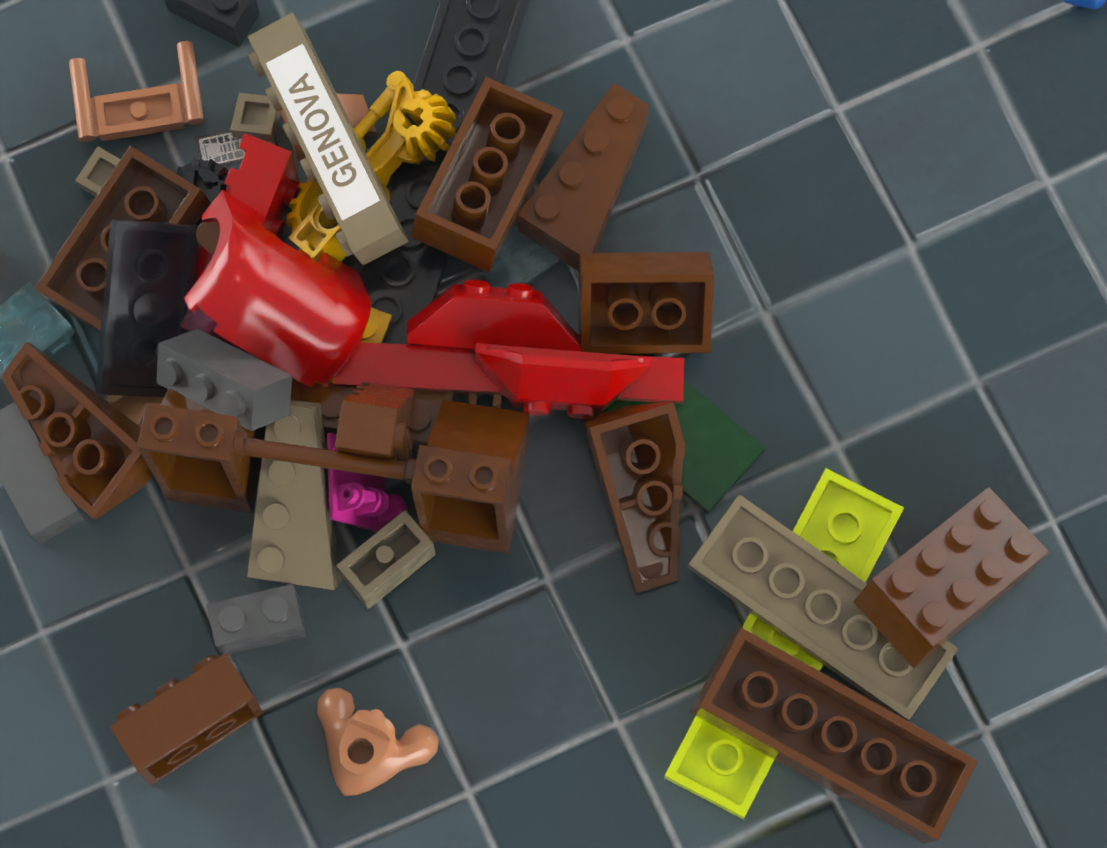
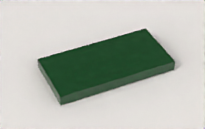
M623 353V354H619V355H631V356H651V357H656L653 353ZM684 380L683 402L674 403L685 442L681 484L683 485V494L706 514H709L765 452V447ZM615 400L601 413L625 406L659 402Z

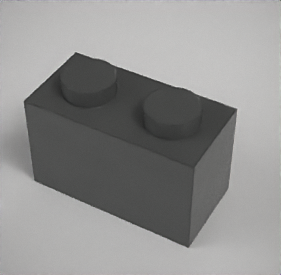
M294 584L206 604L215 647L220 655L224 653L231 655L308 637L299 595Z

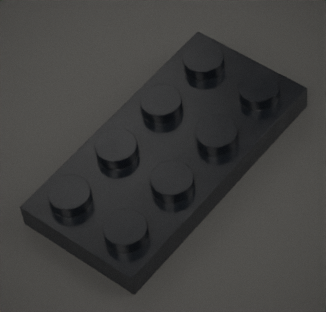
M111 219L96 392L100 395L165 397L168 389L157 383L158 355H156V348L160 342L190 332L192 311L187 306L184 297L195 284L198 251L197 225Z

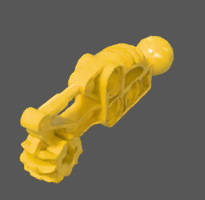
M401 71L392 72L388 76L386 81L388 87L371 105L370 111L354 128L366 153V143L363 137L390 110L385 132L366 153L389 201L391 196L386 186L391 175L402 162L419 165L425 156L428 160L435 162L436 152L440 149L448 151L449 145L446 143V140L456 136V129L453 126L457 121L456 116L451 108L447 106L448 103L443 97L437 94L432 96L428 90L423 89L415 92L413 84ZM404 114H407L416 125H413ZM309 179L306 183L300 182L297 186L300 190L297 198H292L289 203L292 212L287 214L286 224L292 230L288 238L299 250L308 254L316 262L319 261L325 252L342 261L346 255L335 233L341 231L339 224L334 227L337 223L336 218L329 220L317 197L324 194L318 181L313 184Z

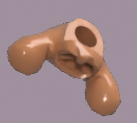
M327 689L318 699L317 716L325 732L332 775L336 786L343 796H356L371 791L387 782L402 770L428 763L437 753L439 738L431 727L417 724L406 730L398 741L395 737L394 725L389 719L384 717L381 710H358L353 714L355 706L352 694L344 689Z

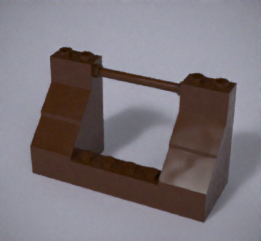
M292 379L291 399L321 403L325 440H327V433L337 434L342 401L349 394H352L353 390L357 389L328 385L324 388L320 383L315 382L309 387ZM169 387L161 405L146 403L137 447L168 501L253 514L258 490L262 458L400 480L405 479L406 483L412 484L411 490L420 528L432 542L509 554L531 427L530 415L526 412L448 400L439 402L413 398L408 428L409 434H412L411 439L414 440L413 454L418 455L417 459L409 458L407 463L264 440L266 425L250 431L240 425L236 416L217 414Z

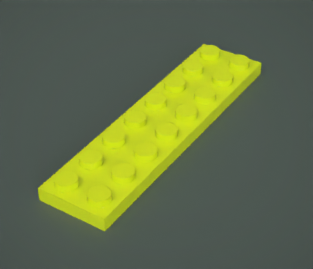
M825 468L792 532L866 583L904 507ZM749 613L742 627L743 629L814 669L821 671L823 667L821 662ZM695 716L664 778L744 820L774 759L700 717Z

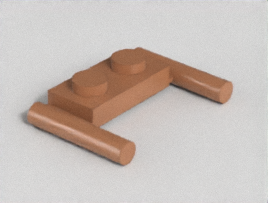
M182 41L176 45L181 84H169L94 96L93 98H90L85 59H71L69 61V70L79 141L91 142L96 138H100L101 141L183 129L185 128L184 124L198 125L203 123L204 116L193 42Z

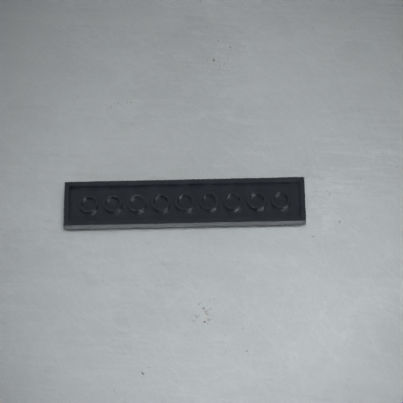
M530 0L440 1L416 74L413 90L415 92L421 91V89L428 90L432 96L437 94L443 97L448 103L447 106L455 113L457 121L453 126L456 129V134L485 77L504 84ZM404 114L413 125H416L407 114ZM454 138L446 140V143L449 145V148ZM441 149L437 151L435 162L428 160L425 156L419 165L402 162L395 170L386 187L391 196L390 204L409 242L365 265H362L356 259L354 270L359 272L370 297L371 307L392 315V320L383 340V343L407 344V321L435 300L449 254L411 238L415 214L448 151Z

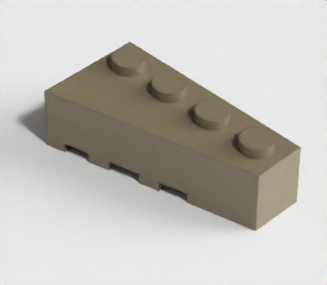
M291 399L289 416L266 425L264 440L326 449L321 403ZM262 458L247 577L335 590L342 582L336 567L338 564L336 528L334 527L333 520L330 519L327 501L329 494L327 468Z

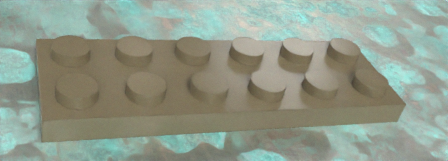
M740 494L687 566L689 570L878 704L907 721L913 716L959 649L947 641L913 669L853 602L867 584Z

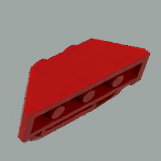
M467 280L464 282V285L453 284L407 321L406 327L407 344L475 349L476 343L579 352L582 350L577 332L541 291L533 290L534 288L530 285L521 283L509 284L507 288L490 287L488 282L481 280Z
M476 343L473 361L515 407H524V412L531 415H549L550 409L567 410V416L588 419L593 418L594 413H601L644 376L651 367L652 357Z

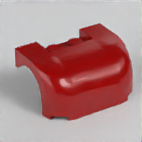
M221 190L201 216L202 220L206 223L219 222V241L208 266L184 297L187 306L193 312L199 307L207 316L214 320L218 325L213 331L227 341L260 360L291 374L293 379L309 387L315 381H319L320 385L326 388L353 354L370 317L371 301L359 272L326 252L316 262L305 252L292 248L281 241L275 234L264 229L257 210Z

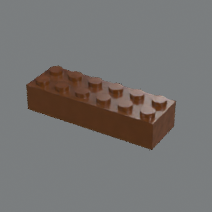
M743 628L730 635L690 710L692 714L922 843L939 840L978 762L975 758Z

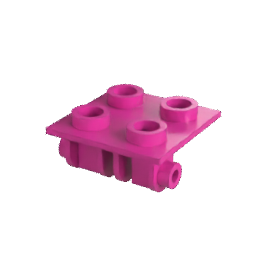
M327 433L328 450L338 451L335 447L337 434ZM328 468L329 494L327 501L331 520L378 532L386 526V522L392 521L404 510H407L406 503L400 495H388L385 492L384 477Z

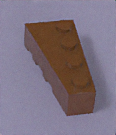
M613 83L517 214L518 232L579 272V253H596L602 242L613 208L616 206L627 172H629L647 126L649 105Z
M365 381L361 382V385L357 386V390H353L352 394H349L342 401L335 442L336 449L339 452L408 463L409 458H412L414 440L411 439L412 434H409L408 427L415 389Z

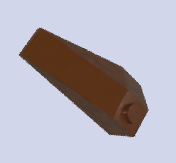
M25 342L1 377L23 418L30 421L40 440L38 446L43 455L50 458L59 475L56 479L63 492L92 519H98L142 489L153 475L137 447L141 427L32 343Z
M674 402L625 406L594 415L593 418L582 419L594 464L635 593L678 581L680 501L682 500L683 485L681 483L685 442Z

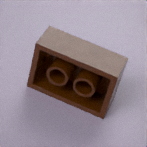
M709 252L579 253L578 335L582 348L581 352L605 354L711 353L714 271Z
M226 653L219 657L216 654L205 657L193 667V674L180 682L178 679L166 682L154 692L156 695L154 699L143 706L136 703L127 707L116 716L118 722L110 726V729L135 769L150 786L263 714L259 704Z

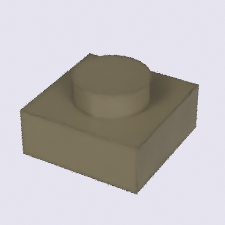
M239 93L230 128L233 138L242 139L244 133L267 142H274L281 111L277 112L268 96Z
M97 147L76 178L77 186L96 197L121 159Z

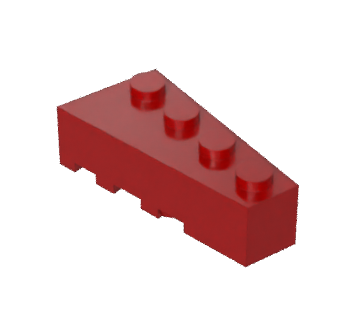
M244 133L238 148L244 150L245 155L239 170L230 168L224 183L227 185L225 192L257 210L264 229L272 232L280 239L285 227V221L282 218L291 199L297 198L300 191L297 187L300 184L292 151ZM202 245L199 246L197 251L195 283L213 257ZM199 307L195 312L192 311V315L217 324Z

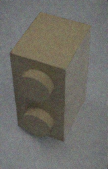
M404 510L338 563L336 567L343 581L363 605L369 609L434 557L436 553L433 542L407 511Z

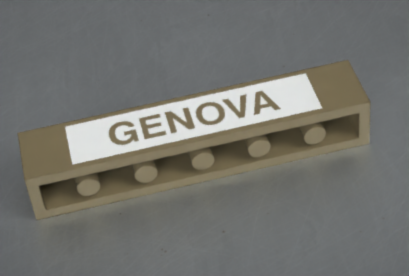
M292 12L247 36L254 49L253 52L248 54L251 63L260 77L266 74L271 84V87L265 89L267 96L277 112L283 110L289 121L282 125L293 147L296 148L300 145L306 158L300 160L301 166L312 184L318 181L324 193L317 197L329 220L336 218L341 231L335 233L345 255L348 257L354 254L361 264L365 265L409 242L304 27Z

